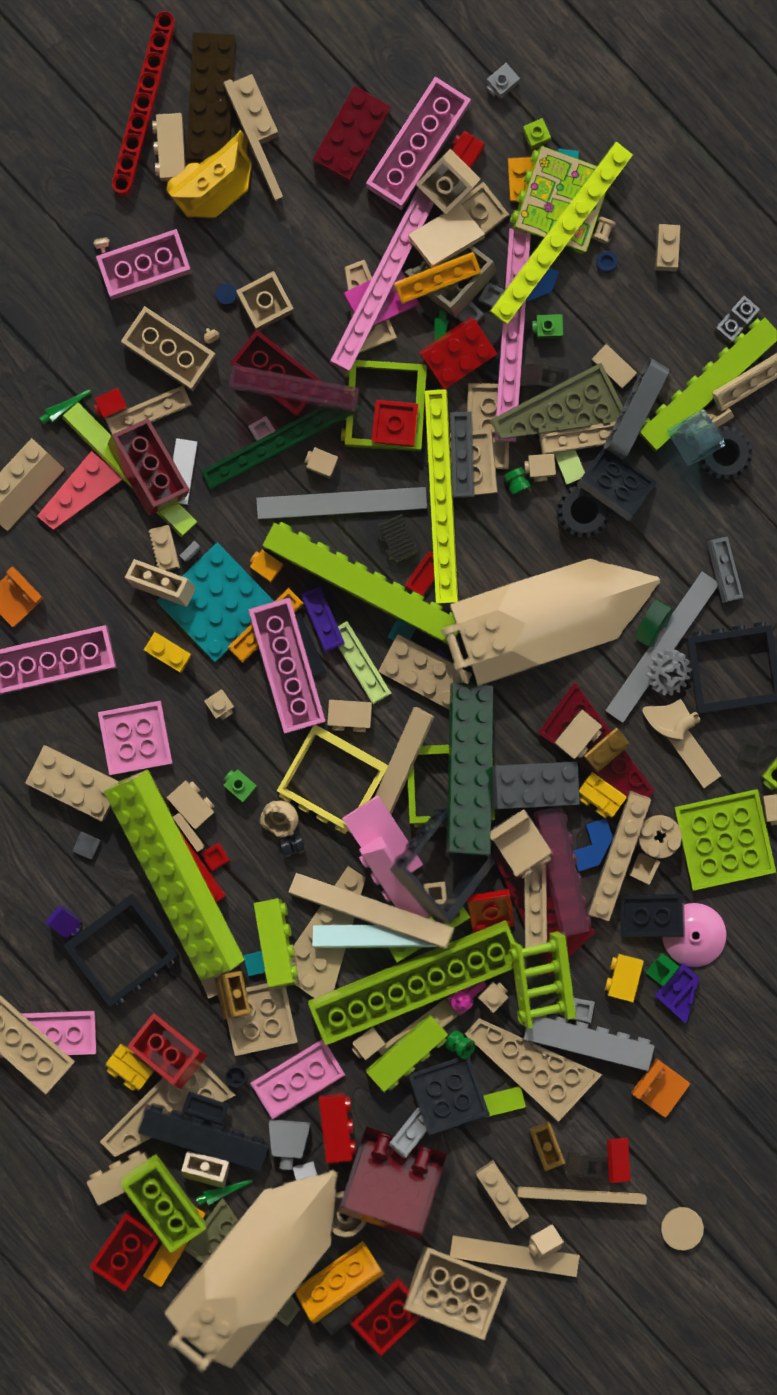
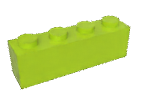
M279 898L254 903L268 987L274 989L297 984L296 978H299L297 966L293 965L292 958L295 957L294 946L290 945L289 937L292 934L290 925L286 924L285 916L288 915L286 903H283Z
M429 1013L369 1066L366 1072L383 1092L387 1089L390 1091L399 1083L397 1080L404 1075L406 1077L415 1069L414 1065L419 1060L421 1062L425 1061L431 1055L430 1051L435 1046L437 1048L442 1046L447 1039L445 1037L448 1034Z

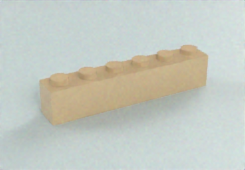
M629 792L588 910L589 915L607 921L610 920L651 802L649 797Z

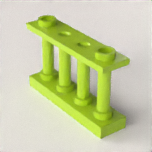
M557 931L549 933L550 940L545 944L522 949V946L518 943L510 942L509 958L513 962L519 1006L517 1018L519 1023L528 1029L533 1028V1018L559 1013L568 1020L576 1018L565 935ZM548 951L552 953L553 961L550 964L525 969L523 957ZM549 972L555 973L556 981H554V984L527 989L526 978ZM554 992L557 993L558 1002L555 1005L530 1010L529 998Z

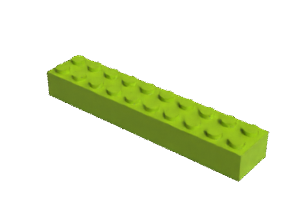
M280 522L279 525L273 524L262 545L264 549L449 646L446 635L443 636L441 629L457 624L453 612L450 611L447 614L442 611V606L431 602V604L424 602V597L418 593L412 592V594L405 592V587L397 582H393V584L386 582V577L378 572H374V574L367 572V567L359 562L355 564L348 562V557L340 552H337L336 555L329 552L330 547L321 542H318L317 545L310 542L311 537L302 532H299L298 535L291 532L292 527L283 522ZM460 631L454 632L455 638Z
M146 770L106 789L104 793L200 981L232 970L245 959L149 771Z
M506 920L448 944L447 949L436 948L309 1000L310 1010L325 1045L513 969V962L509 958V949H511L510 942H513L514 938Z

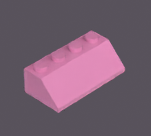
M381 835L359 849L362 854L359 857L365 868L370 866L373 873L370 875L376 885L381 883L384 890L381 893L387 902L392 900L398 909L424 918L430 917L426 910L390 871L394 865L395 857Z

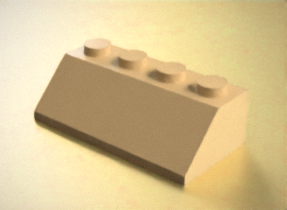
M32 438L0 472V525L7 531L11 529L65 470Z

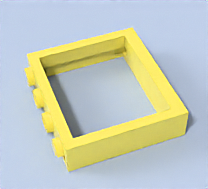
M315 724L277 791L280 792V798L289 803L291 800L299 803V809L307 813L312 810L317 813V819L326 824L328 821L335 823V829L346 834L347 831H351L343 820L286 789L315 736L323 738L379 770L359 807L371 799L388 765Z

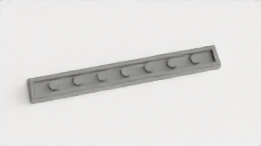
M426 487L257 498L258 519L427 509Z
M703 571L700 573L672 613L667 628L661 629L655 646L647 649L605 710L607 713L620 722H624L649 686L648 681L651 678L646 676V673L651 672V669L647 667L654 663L651 658L657 659V652L664 654L665 649L672 651L717 588L716 580Z

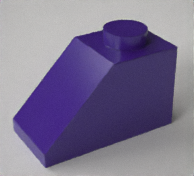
M64 905L59 906L45 922L65 938H68L70 935L75 937L82 929L79 926L82 921Z

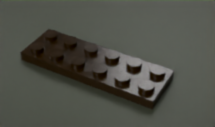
M193 32L186 160L204 161L217 153L230 141L232 103L223 83L230 79L233 81L236 35Z

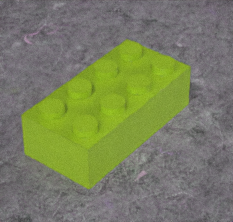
M157 1154L121 1178V1186L170 1253L206 1229L205 1220Z

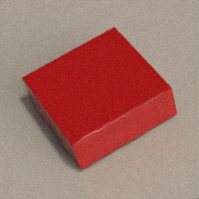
M219 842L201 853L211 871L230 861Z

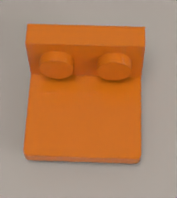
M12 566L6 572L7 575L0 581V615L12 627H15L44 598Z
M656 1058L631 1093L663 1117H667L690 1083Z

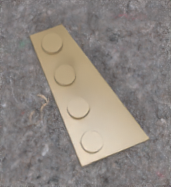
M365 259L344 268L347 291L372 279ZM389 319L371 327L359 353L397 338Z

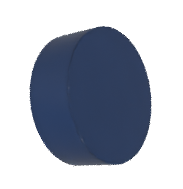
M610 251L601 252L596 259V266L601 272L610 273L617 266V257Z
M224 283L217 288L216 298L219 303L231 305L235 302L237 292L233 285Z

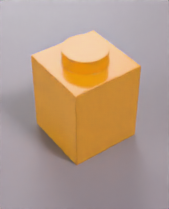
M261 550L260 553L256 551L249 561L252 563L250 568L269 582L274 580L283 567L281 562L264 550Z

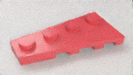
M91 451L37 517L55 530L84 507L91 504L95 499L109 491L113 486L123 481V479Z

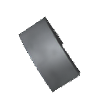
M743 296L714 331L728 343H731L760 309L747 297Z

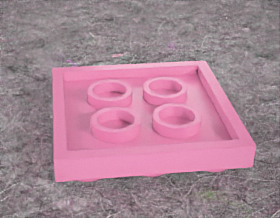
M161 701L98 712L109 775L173 764Z

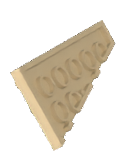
M480 1018L464 1033L558 1122L602 1075Z

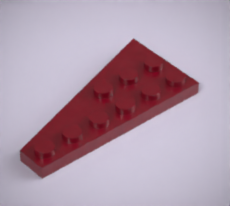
M574 682L538 734L559 748L554 742L578 713L583 710L602 726L599 729L602 733L595 742L590 740L586 745L588 748L587 753L606 737L611 730L577 683ZM625 750L619 753L599 772H596L583 756L581 758L577 756L574 759L626 797H628L630 791L646 797H650L654 791Z
M497 848L492 855L525 924L524 878L522 876L518 878L515 876L514 871L499 848ZM546 880L547 943L550 940L549 933L557 931L565 935L569 958L595 931ZM550 951L539 954L543 965L550 964L553 961Z

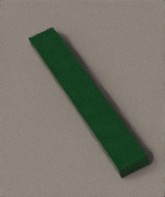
M349 391L207 467L201 472L210 490H214L361 410Z

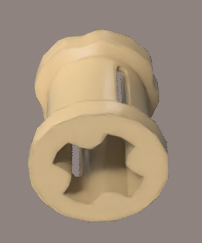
M598 217V225L591 238L608 244L609 234L616 223L610 219Z

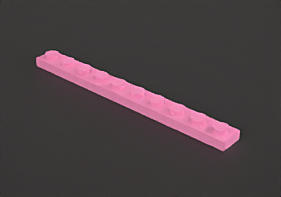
M419 187L329 362L346 372L350 371L413 246L408 239V234L423 226L434 204Z
M509 229L505 290L529 259L531 233L520 229ZM526 300L509 323L502 324L496 416L519 404ZM495 432L494 440L516 442V437L499 439Z

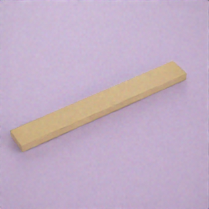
M296 873L288 891L290 895L447 949L454 931L453 927Z

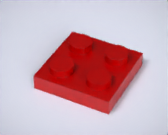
M376 400L371 442L414 447L419 405L417 403Z
M509 889L471 895L467 899L473 933L505 920L509 927L515 926Z

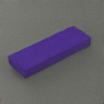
M319 586L302 593V599L325 652L345 645L321 587Z

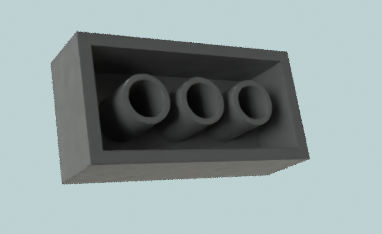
M577 762L491 766V809L580 804Z

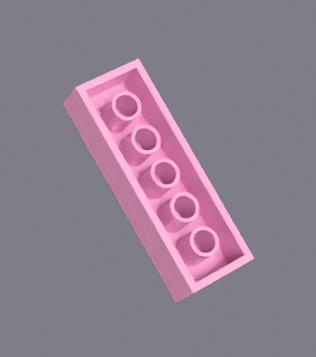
M435 77L366 182V188L402 210L417 188L416 183L428 171L470 106L471 99Z
M290 598L248 609L284 733L325 722Z
M104 625L0 649V695L117 668L108 626Z

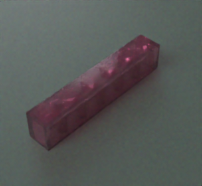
M232 365L229 380L230 389L356 412L360 392L359 388Z
M562 806L538 810L533 814L536 828L553 853L550 856L551 861L545 865L559 933L565 935V938L585 934L590 931L591 919L585 912L587 903L585 895L581 894V876L576 872L577 857L575 852L572 853L570 845L573 841L572 835L567 831L566 823H568L567 813L563 811Z

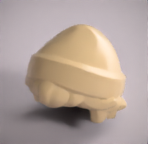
M272 801L268 803L260 817L261 826L277 837L292 836L299 821L296 809L286 801Z

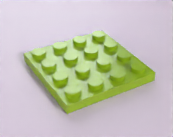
M758 789L674 807L677 823L681 830V841L693 891L776 873Z

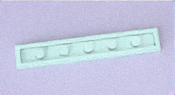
M379 925L313 926V948L438 947Z

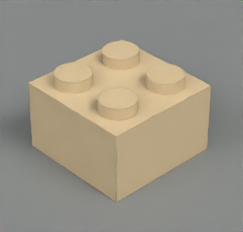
M449 149L423 175L416 185L447 214L478 183L480 178Z
M274 271L236 290L255 330L259 331L294 313V309Z

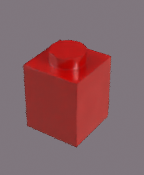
M118 388L95 398L97 404L94 405L98 416L102 415L105 420L128 409Z

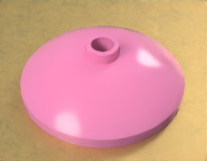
M699 903L685 904V936L662 937L663 944L668 954L676 962L688 967H701L713 962L721 954L726 943V928L720 915L712 908ZM693 932L699 933V938L697 940H694L692 938Z

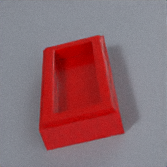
M429 551L404 585L412 592L418 593L421 596H424L435 580L433 553Z
M628 1138L607 1139L609 1183L630 1181Z

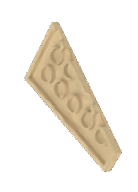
M348 866L335 884V887L361 895L365 877ZM321 905L294 944L295 957L292 958L293 965L297 966L299 978H296L297 984L295 985L314 998L334 990L346 948H313V926L352 925L354 921L353 916Z
M204 1063L199 1066L182 1089L174 1086L163 1077L100 1143L116 1157L151 1139L152 1137L138 1133V1125L146 1104L151 1105V1103L163 1106L164 1110L170 1112L178 1110L182 1112L188 1091L222 1102L236 1094ZM184 1113L183 1116L192 1118L193 1115Z

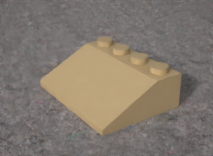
M423 1247L404 1309L484 1340L507 1279L428 1247Z

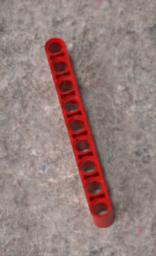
M168 11L159 12L154 21L112 180L115 193L122 197L129 195L134 185L175 30L174 17ZM166 18L171 21L167 27L160 25L162 19ZM157 39L166 41L163 47H156L154 43ZM153 59L160 61L159 66L156 68L149 66L150 61ZM148 79L155 81L154 86L151 88L144 87V82ZM143 99L148 100L149 106L147 108H140L138 106L139 102ZM136 120H142L144 125L142 128L136 129L133 127V123ZM131 140L139 142L138 147L135 149H129L127 145ZM127 160L132 161L133 166L131 169L125 170L122 168L123 162ZM126 181L128 183L127 188L124 190L117 189L118 182Z

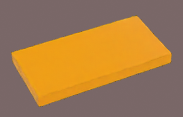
M362 1241L298 1286L294 1293L314 1324L384 1273L367 1245Z

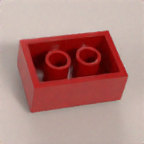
M469 317L420 350L418 354L439 386L447 389L497 355V352L475 318Z
M155 1013L151 1015L127 1046L179 1089L185 1086L208 1056Z
M345 1092L320 1095L319 1103L326 1163L350 1161L353 1155L356 1154L355 1140H351L350 1133H354L353 1119H348V1112H351L350 1097H346Z
M127 1211L90 1265V1268L125 1291L160 1238L151 1226Z
M399 1277L391 1282L351 1322V1325L380 1355L390 1348L422 1317V1315L404 1309L410 1288Z

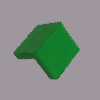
M660 953L646 970V974L661 986H664L679 966L663 953Z

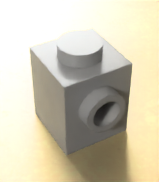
M505 63L487 78L486 84L488 86L486 88L493 97L497 95L501 99L519 84L520 78Z

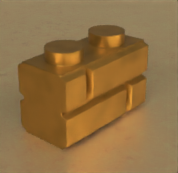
M615 728L583 757L596 772H599L628 747L630 743Z
M242 971L223 974L214 978L224 1020L251 1013Z
M547 1121L529 1128L545 1171L565 1164L550 1122Z

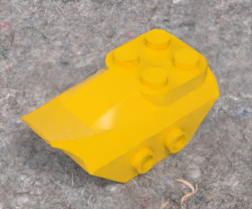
M241 130L217 153L211 155L200 164H188L179 175L169 180L166 190L187 217L216 218L248 191L252 162L247 155L248 140Z

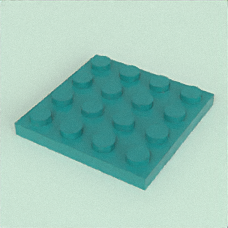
M218 542L182 576L187 578L196 588L187 607L161 597L156 601L214 662L222 657L229 650L228 646L252 624L248 609L275 602Z

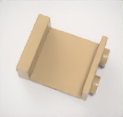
M522 810L490 831L491 839L495 842L517 878L520 876L525 878L533 872L532 868L536 865L543 866L551 861L550 856L553 855L551 849L525 810Z

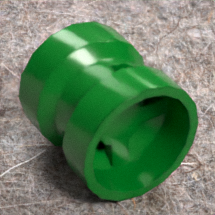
M522 467L503 475L505 481L510 483L509 490L512 495L531 487L529 481L523 477L525 472Z
M456 1030L449 1035L445 1046L451 1052H456L460 1058L467 1059L475 1049V1042L470 1038H465L463 1033Z

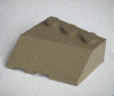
M473 245L443 263L474 252L481 273L426 294L427 297L454 318L459 315L497 273L494 262ZM424 260L416 268H410L405 271V274L410 277L431 267Z

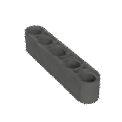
M652 358L645 363L605 442L604 449L621 459L628 455L667 378L669 368Z

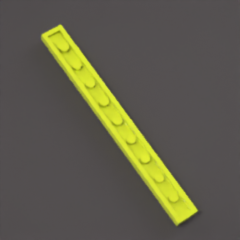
M618 142L613 144L489 312L503 323H509L633 154Z
M447 390L425 391L436 603L458 602Z

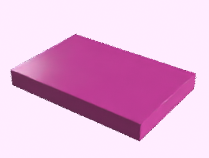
M402 269L395 282L406 278ZM371 280L343 293L353 315ZM393 284L372 327L418 306L417 298L402 304Z

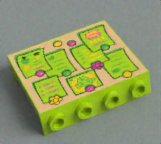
M541 146L537 151L534 150L531 155L530 162H532V166L524 176L523 182L526 185L524 191L521 190L517 198L519 206L517 211H513L510 222L513 223L511 229L517 228L544 238L597 166ZM606 192L566 246L574 249V252L583 254L587 251Z

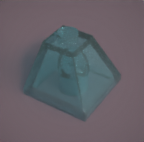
M704 409L667 430L688 467L725 446L723 438Z

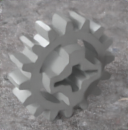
M665 649L664 654L657 652L658 658L652 657L653 665L647 666L651 669V672L646 673V676L651 678L648 684L652 685V689L662 695H666V693L673 695L674 691L679 693L680 686L686 687L685 679H690L687 675V672L691 671V668L687 667L690 661L685 659L686 655L675 649H672V651Z

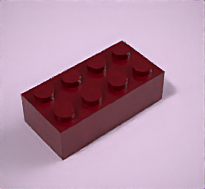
M353 86L313 157V164L350 184L389 116L391 106Z
M257 329L230 362L234 369L296 418L300 416L324 386L320 379Z
M149 418L111 435L107 445L148 516L186 498L190 489Z

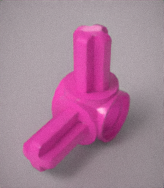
M484 981L448 995L445 1000L457 1015L460 1016L473 1005L472 999L486 988V984Z

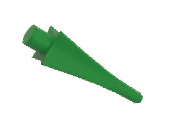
M439 310V316L435 318L434 341L446 333L450 321L446 320L447 311Z
M86 390L69 400L45 409L46 414L39 417L42 424L44 425L49 421L52 424L55 423L75 404L90 395L91 390Z
M248 1179L225 1186L224 1189L216 1188L203 1191L204 1195L196 1197L199 1205L207 1203L209 1206L224 1196L252 1184L253 1180Z

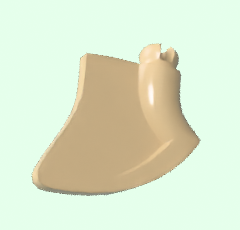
M681 699L667 706H647L642 710L644 716L656 731L673 740L683 741L685 732L700 722L698 713L693 712L689 714Z

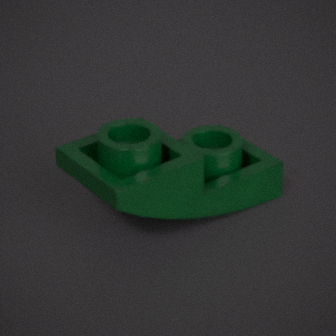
M655 600L644 615L634 638L649 647H654L661 628H667L674 608L660 600Z

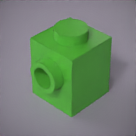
M562 314L537 315L536 321H532V332L537 334V339L562 338Z
M238 769L235 772L231 770L223 779L226 781L223 786L242 802L257 787L255 783Z

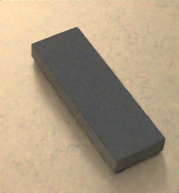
M728 536L707 541L722 603L744 598Z

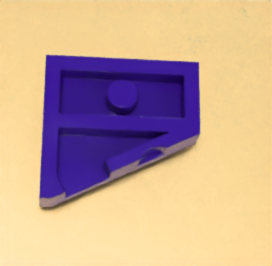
M682 964L667 983L654 995L686 1023L699 977Z

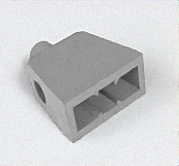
M269 1120L272 1156L281 1157L280 1169L292 1170L293 1158H302L310 1122Z

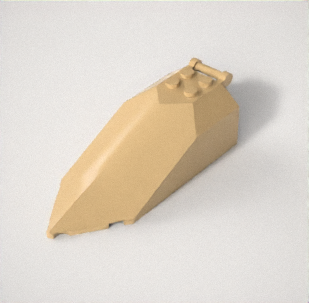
M587 559L450 604V610L453 611L457 624L441 630L443 636L446 635L455 662L453 664L455 670L472 665L477 686L485 685L618 639L624 628L641 609L656 586L659 585L660 579L657 576L648 575L643 572ZM460 631L469 659L463 660L454 632Z
M331 1170L330 1173L323 1175H313L285 1183L284 1186L274 1189L272 1187L265 1189L172 1300L165 1314L178 1332L171 1339L169 1345L172 1348L176 1347L198 1365L197 1368L201 1372L212 1359L232 1368L331 1245V1225L333 1224L336 1194L335 1182L337 1173ZM185 1336L207 1354L204 1359L183 1343L181 1338Z

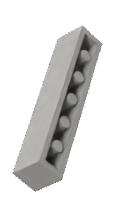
M547 1015L533 1018V1028H525L523 1036L525 1040L647 1071L649 1070L655 1047L653 1044H650L651 1040L638 1037V1040L629 1039V1034L617 1032V1035L610 1034L609 1029L598 1026L596 1030L588 1028L589 1024L576 1021L574 1025L567 1023L568 1019L560 1016H555V1019L547 1018Z

